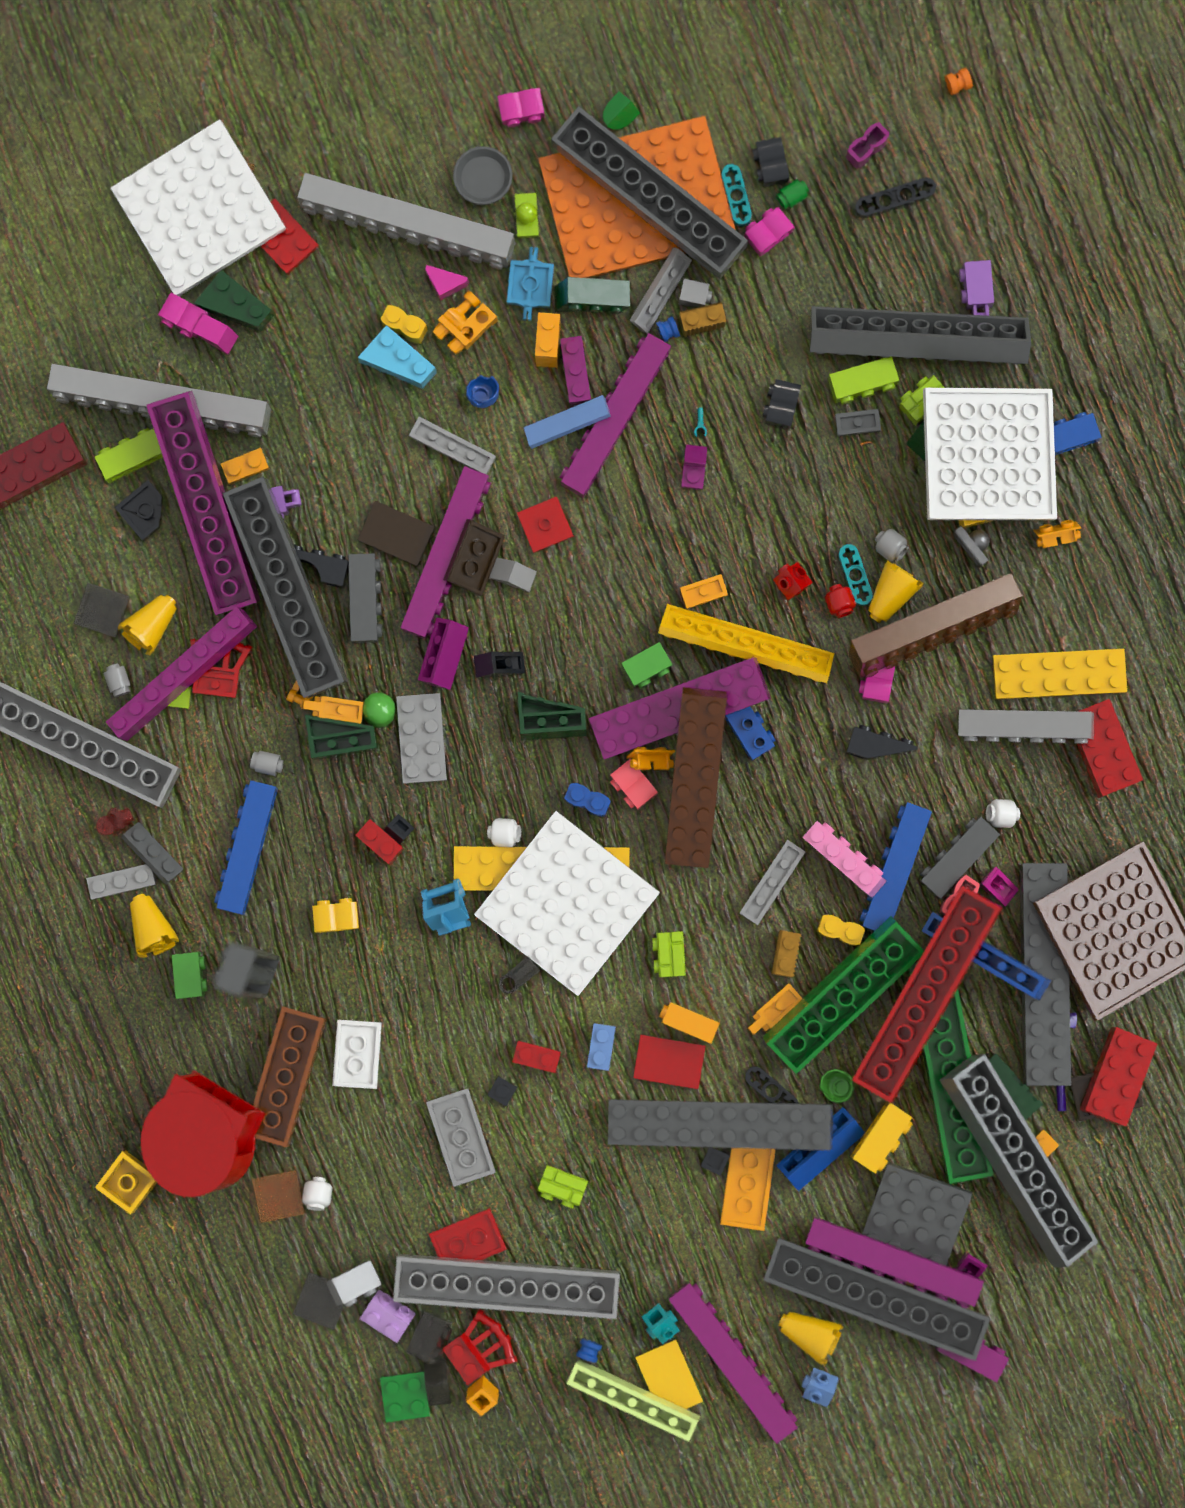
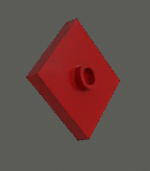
M557 496L517 512L533 554L574 537Z

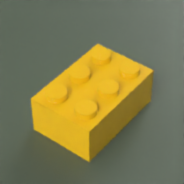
M886 1101L850 1157L874 1173L877 1170L881 1172L888 1162L885 1158L889 1152L894 1153L899 1146L900 1141L898 1139L901 1134H906L913 1123L910 1120L912 1117Z

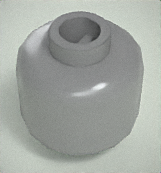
M889 529L886 532L881 531L875 539V542H877L876 551L889 561H899L908 550L907 539L894 529Z

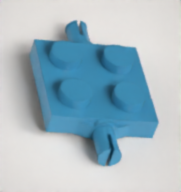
M529 247V258L527 260H511L507 304L523 307L522 320L526 321L527 312L528 321L532 320V308H550L554 264L538 261L539 248L534 247V255L533 247Z

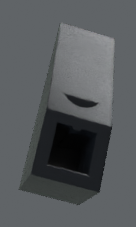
M859 725V728L854 727L845 754L870 760L914 752L918 746L913 745L914 741L901 738L899 741L893 739L892 734L880 731V734L871 732L872 728Z

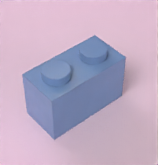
M593 1024L588 1068L609 1071L615 1026Z

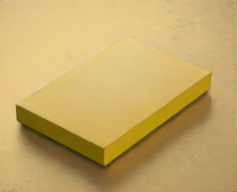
M676 1339L635 1357L652 1394L684 1409L703 1402Z

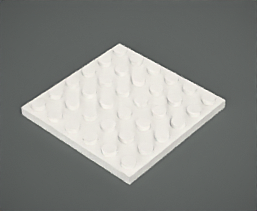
M220 119L111 187V190L172 292L177 296L186 293L286 230L285 225Z
M923 389L927 520L1057 519L1052 389Z
M555 811L474 915L579 996L660 892L559 812Z

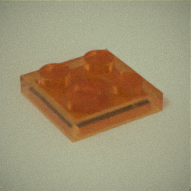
M297 1170L252 1179L261 1223L305 1214Z

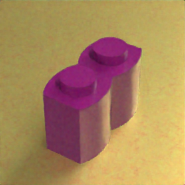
M880 122L871 125L863 137L851 143L846 159L855 169L863 167L870 160L872 154H876L884 148L890 133Z

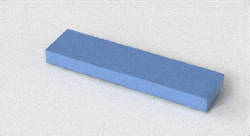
M601 395L524 427L528 444L533 449L609 418L611 415L606 399Z

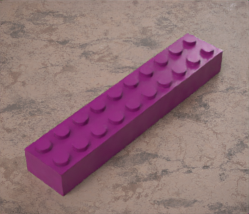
M193 391L146 404L215 615L231 611L235 607L241 608L257 603L261 599L242 541L223 496L225 489Z

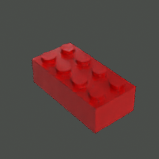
M1110 699L1078 711L1094 713V740H1088V744L1076 743L1098 798L1143 781Z
M1118 1027L1110 1028L1080 1110L1120 1127H1126L1157 1043Z

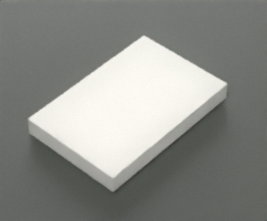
M337 1020L333 1086L377 1089L382 1023Z

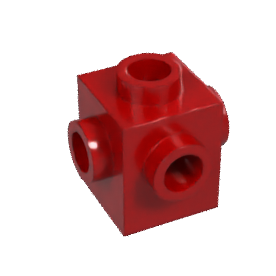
M798 562L791 566L787 563L778 570L779 575L773 579L787 600L799 595L813 583L806 574L805 569Z

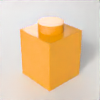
M483 1375L467 1388L466 1402L482 1416L497 1404L499 1390Z

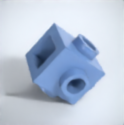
M813 1368L810 1376L806 1374L801 1387L805 1388L802 1397L828 1407L835 1393L839 1378L825 1371Z

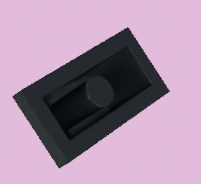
M488 652L474 656L476 678L525 674L523 652Z

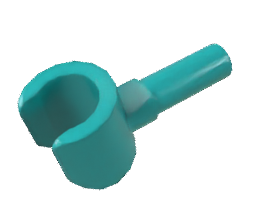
M698 408L697 427L694 429L696 437L698 428L704 429V437L707 435V429L704 427L703 408Z

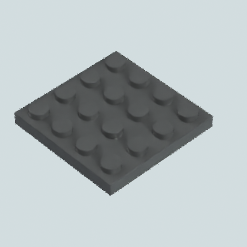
M888 1162L862 1234L947 1265L972 1197V1192Z

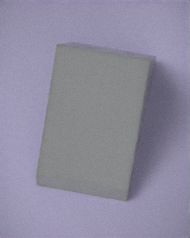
M496 558L489 579L530 592L537 572L516 561Z

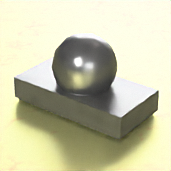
M962 526L955 530L953 536L978 567H982L988 561L982 552L989 545L988 534L982 530H975L968 535Z

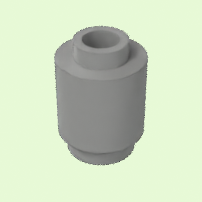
M118 663L106 667L107 671L103 674L110 693H113L114 697L130 693L129 687L131 684L125 667L119 666Z
M254 751L250 768L255 769V772L276 776L277 772H282L284 760H280L281 755Z

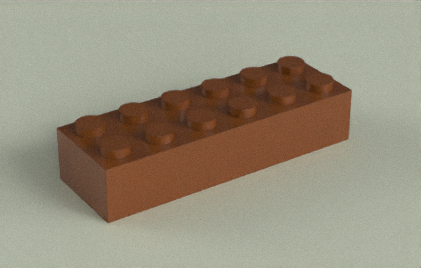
M282 1006L253 1103L254 1107L266 1113L255 1135L256 1139L283 1147L290 1146L326 1024V1018Z

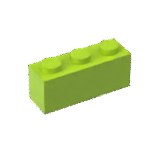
M887 357L829 374L828 381L835 403L847 404L854 401L853 398L862 396V398L873 396L874 392L878 390H883V392L895 389V385H898L899 378L893 358Z
M149 428L141 430L137 433L138 436L132 439L125 438L118 442V446L112 449L107 447L98 452L99 455L95 456V459L108 483L163 458L154 428L151 430Z

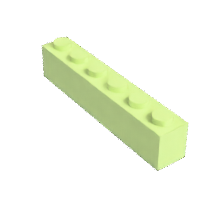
M580 1359L576 1362L567 1382L568 1385L687 1441H690L700 1418L699 1415Z

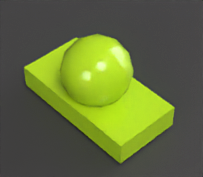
M536 193L515 194L517 238L539 237Z

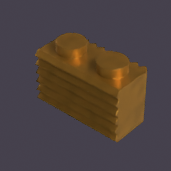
M722 302L679 312V320L684 337H687V335L691 336V334L695 335L696 333L699 335L700 332H708V330L712 331V329L716 330L717 328L720 330L721 327L724 328L726 325Z
M783 930L779 931L771 974L790 978L795 976L793 973L795 972L794 968L798 958L796 955L799 954L797 951L799 950L798 946H800L801 934Z

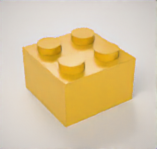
M122 1151L95 1188L126 1212L133 1214L157 1182L151 1176L145 1164L129 1152Z

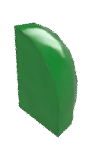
M619 91L606 105L603 112V121L609 128L619 130L629 125L640 112L632 101Z

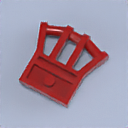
M196 638L190 639L191 646L198 641ZM239 642L233 648L242 653L233 669L229 668L230 650L223 658L222 667H214L213 665L193 683L192 693L237 698L240 670L253 647L248 644L245 646Z
M479 1309L465 1332L442 1348L467 1385L491 1368L518 1361L517 1356H514L509 1334L506 1335L501 1328V1323L484 1314L485 1311ZM478 1321L489 1327V1329L474 1340L470 1338L469 1335ZM494 1333L499 1341L481 1353L476 1345ZM503 1346L505 1358L487 1362L485 1358Z

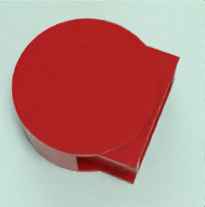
M195 1070L191 1074L183 1076L175 1074L165 1097L151 1109L142 1128L141 1151L145 1165L151 1176L161 1187L179 1196L197 1197L228 1188L240 1180L248 1170L255 1151V1135L266 1113Z

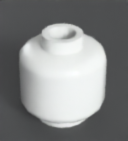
M995 799L986 808V819L996 828H1011L1020 818V809L1016 807L1015 802L1012 800Z
M498 818L493 821L492 826L488 827L487 836L496 847H513L521 839V827L517 825L514 819Z
M313 1177L312 1181H307L304 1184L302 1202L307 1205L306 1208L314 1211H323L325 1207H328L331 1203L332 1186L322 1177Z

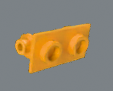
M1065 520L1060 525L1055 526L1045 524L1041 525L1039 529L1033 530L1040 537L1036 539L1037 547L1042 548L1058 545L1057 537H1060L1061 544L1077 542V539L1081 538L1080 531L1076 530L1081 529V526L1073 520Z
M637 747L626 756V759L631 758L630 767L635 770H650L651 762H653L654 770H669L674 766L670 756L675 753V750H667L666 747H658L654 750H647L646 747Z

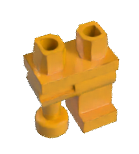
M471 291L464 295L465 301L457 308L448 309L438 318L439 324L433 330V334L441 341L449 333L454 337L447 347L455 355L464 348L468 350L490 326H493L498 321L497 316L484 303L469 318L465 316V313L471 306L476 308L481 303Z

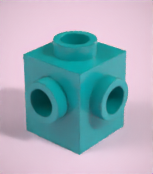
M659 1303L642 1316V1319L648 1326L646 1328L648 1334L653 1340L658 1338L662 1344L680 1331L675 1324L678 1319L671 1310L666 1312Z

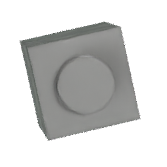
M684 279L679 305L698 308L705 306V304H710L712 291H708L709 284Z

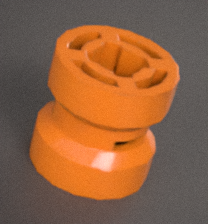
M967 68L960 69L956 74L949 73L945 75L946 86L951 95L958 94L962 89L969 90L973 88L972 79Z

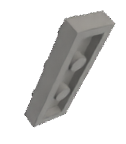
M146 864L86 878L91 900L156 885L154 872Z

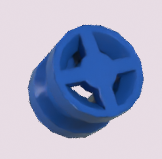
M672 316L667 321L656 322L662 341L667 342L671 337H680L678 327Z
M582 1338L580 1342L581 1348L577 1351L576 1356L597 1363V1353L601 1350L602 1345Z

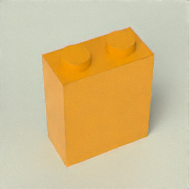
M538 312L535 361L538 367L558 368L561 330L560 314Z
M669 1002L668 1006H663L659 1015L660 1018H663L661 1023L708 1043H712L720 1024Z

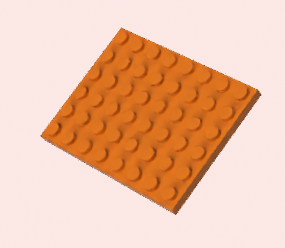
M705 116L619 137L735 229ZM561 153L538 158L569 277L593 278L667 259L673 248L680 249Z

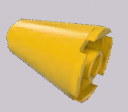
M887 560L868 609L871 612L870 617L879 623L882 620L887 622L922 588L924 583L919 579L913 578V575Z
M159 595L121 622L117 628L118 630H124L121 634L135 648L140 650L143 647L147 650L144 654L151 655L177 610L176 602L169 595Z
M145 894L133 897V901L130 903L137 956L146 958L148 957L146 953L153 952L155 956L173 948L176 945L175 941L179 942V938L150 896H145Z
M789 1312L788 1315L784 1314L779 1322L781 1332L823 1366L828 1362L825 1359L827 1354L832 1355L840 1339L841 1332L839 1330L843 1329V1325L794 1312Z

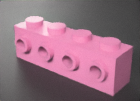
M816 821L803 838L873 898L886 883V880L882 877L884 872L875 865L870 867L865 863L867 858L858 850L855 853L850 850L849 846L851 844L842 836L839 839L832 834L835 830L826 822L822 825Z

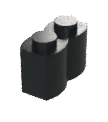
M781 137L755 142L752 156L754 162L758 161L759 169H756L758 182H762L763 187L789 183V171Z
M778 379L775 380V384H770L767 397H771L770 405L765 404L762 417L766 418L765 424L791 429L801 385Z

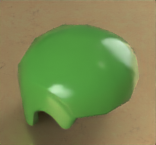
M377 692L370 694L365 699L363 717L370 726L382 728L394 720L395 703L389 695Z
M833 1069L827 1071L821 1077L820 1090L829 1101L842 1103L848 1101L854 1094L855 1082L852 1081L853 1078L848 1072Z

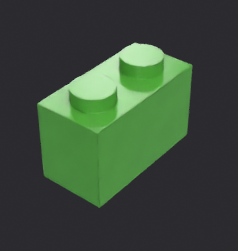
M659 642L622 662L621 666L634 688L639 686L641 689L651 683L650 679L658 675L661 678L669 674L672 663Z
M201 952L172 955L176 999L205 996V992L208 991L207 978H203L206 961L205 957L201 956Z

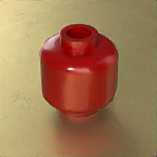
M841 584L830 587V592L825 595V601L830 614L837 616V618L852 614L853 609L856 607V602L851 588L842 587Z

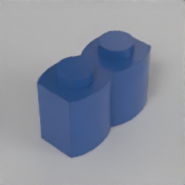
M570 783L564 797L565 801L571 806L585 808L590 814L597 817H605L611 800L606 795L599 792H590L588 788L578 783Z

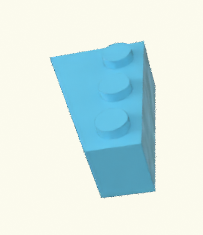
M387 325L358 356L361 364L378 369V371L395 376L422 389L437 373L436 368Z

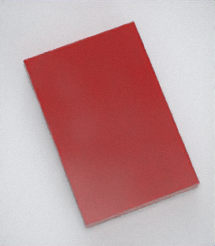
M640 1035L633 1078L699 1089L706 1046Z
M490 1208L429 1233L438 1257L483 1260L507 1250Z

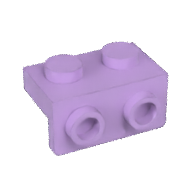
M378 1290L360 1320L397 1343L415 1316V1313L407 1306L399 1302H393L394 1299L390 1295Z

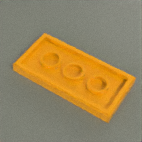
M731 1148L720 1225L764 1231L776 1149Z

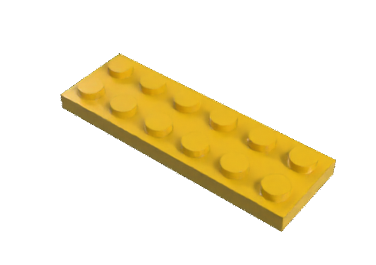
M1124 649L992 656L995 700L1127 692Z

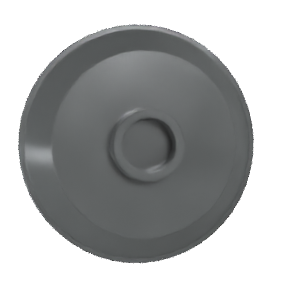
M475 147L466 151L458 159L453 174L454 184L459 194L467 201L477 205H489L502 199L509 191L512 183V168L508 159L500 151L491 147Z

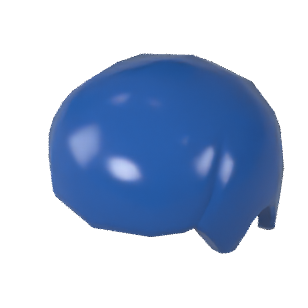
M480 375L476 379L471 380L466 387V398L473 406L478 408H487L493 405L499 397V383L493 376L487 378Z

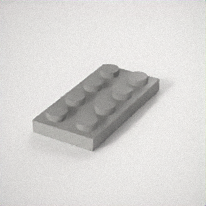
M440 693L397 696L403 784L447 781Z
M469 1088L426 1102L453 1187L496 1173Z

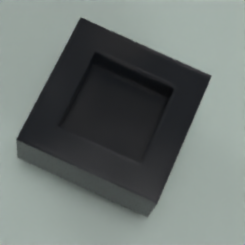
M398 814L386 826L384 831L397 843L401 844L415 828Z
M498 1076L487 1096L507 1106L517 1086Z
M709 1147L701 1167L721 1176L730 1155Z

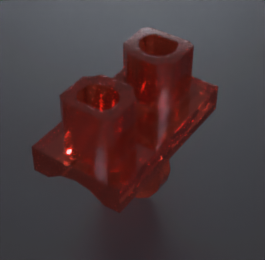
M115 807L110 809L106 816L98 819L96 829L101 835L113 834V837L120 835L123 829L130 825V822L134 819L129 808L118 811Z

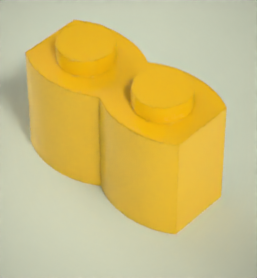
M387 305L381 317L384 327L387 325L396 334H402L406 340L415 344H421L428 331L422 319L413 315H406L402 309L396 306Z
M352 898L339 899L337 904H330V900L317 901V905L312 906L315 933L359 929L357 902H352Z
M823 915L821 916L817 932L823 937L830 939L838 938L844 944L856 946L861 944L865 929L857 923H844L836 916Z

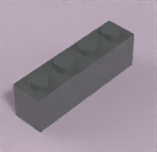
M375 553L348 554L352 644L379 643V637H382V624H378V615H382L381 602H377V594H381V581H377V572L381 571L380 559H376Z
M973 817L965 826L967 831L962 836L958 833L950 842L952 847L947 852L943 849L935 858L938 862L932 868L928 865L920 874L923 878L919 882L937 899H941L1000 836L982 817H979L977 820Z

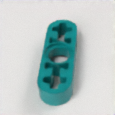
M728 164L723 168L721 177L733 222L739 227H744L750 223L752 213L743 177L737 165ZM729 170L737 173L734 177L735 185L731 186V178L726 177ZM734 190L741 191L743 194L742 199L734 201L730 196L731 192ZM742 205L743 214H747L744 221L736 218L739 214L738 206Z
M847 544L840 549L838 558L856 605L866 606L872 600V590L858 549L854 545ZM846 549L849 552H854V555L851 557L852 562H858V565H852L848 569L845 565L850 564L847 557H843ZM857 569L861 572L862 577L859 581L850 579L849 573L851 570ZM862 582L865 583V585L861 586L863 593L868 594L865 598L866 601H862L861 598L857 599L856 596L859 595L858 587L853 589V586L860 585Z

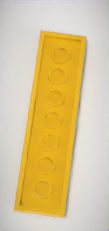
M670 604L666 606L658 631L659 634L668 638H676L688 644L703 646L709 650L723 652L732 657H740L746 660L756 657L760 664L767 665L772 669L784 670L796 676L800 675L811 678L816 682L827 683L835 654Z
M454 846V880L459 879L461 881L464 891H493L527 847ZM603 847L629 867L630 848Z

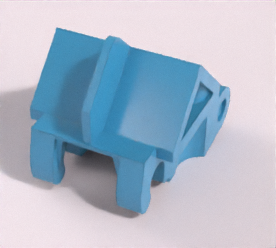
M459 879L429 891L427 889L421 891L423 919L432 931L437 929L438 935L442 936L471 926L470 920L467 921L469 915L463 901L466 894ZM451 892L455 893L453 901L441 905H434L432 902V898Z

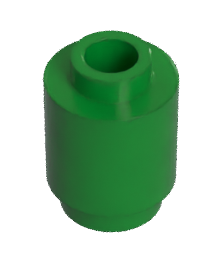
M795 179L779 190V193L776 194V199L784 210L788 207L791 209L808 198L807 192H809V189L803 180Z

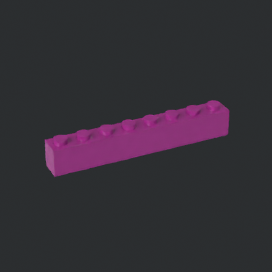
M648 333L646 338L642 337L636 347L639 349L635 357L630 356L625 365L628 369L624 375L620 374L614 384L617 386L614 393L609 392L605 398L611 417L596 422L591 431L587 429L582 438L584 442L582 447L575 449L571 456L572 464L569 468L565 467L560 475L562 479L561 485L582 498L585 497L671 351V345Z
M464 466L400 627L402 631L425 640L428 635L431 636L435 624L433 623L436 615L439 616L444 606V603H441L444 595H448L452 583L443 580L466 520H473L475 514L479 515L484 503L481 502L483 494H488L491 487V482H488L489 475Z
M235 607L106 721L107 725L119 739L128 741L250 634L257 625L243 609Z
M815 1216L805 1244L809 1245L808 1249L818 1253H821L822 1250L830 1253L829 1257L839 1261H842L843 1258L851 1260L850 1264L863 1269L864 1266L872 1268L871 1272L882 1277L885 1274L893 1276L892 1280L905 1285L907 1281L915 1284L914 1289L925 1293L927 1289L936 1292V1297L946 1301L948 1297L957 1300V1305L968 1309L970 1305L975 1307L984 1283L981 1278Z
M690 1282L686 1283L668 1297L669 1301L776 1444L798 1428L795 1424L798 1419L791 1410L786 1412L781 1404L784 1403V1400L778 1392L772 1393L768 1388L771 1383L763 1373L759 1375L754 1369L757 1367V1364L750 1355L745 1357L741 1350L744 1347L737 1337L732 1339L727 1333L730 1331V1328L723 1319L719 1321L714 1314L717 1311L710 1301L705 1303L701 1298L704 1293L696 1283L693 1286Z

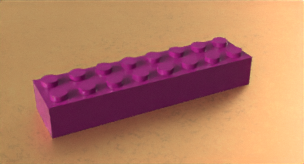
M750 658L589 718L603 759L617 756L634 748L677 734L682 687L726 691L725 716L771 699L757 658Z

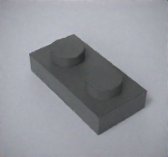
M879 409L835 414L837 437L881 432Z

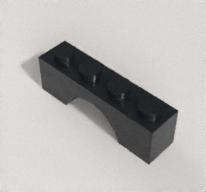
M294 545L300 562L313 565L319 571L323 584L345 589L349 571V561L345 560V556L333 554V557L325 556V552L312 549L311 552L303 551V547Z

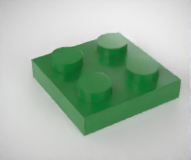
M425 1371L380 1377L386 1422L430 1417Z

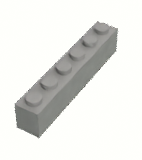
M959 710L958 736L964 737V741H977L978 737H986L987 742H999V738H1008V742H1021V738H1030V742L1043 743V739H1052V743H1066V739H1074V743L1088 744V740H1094V713Z

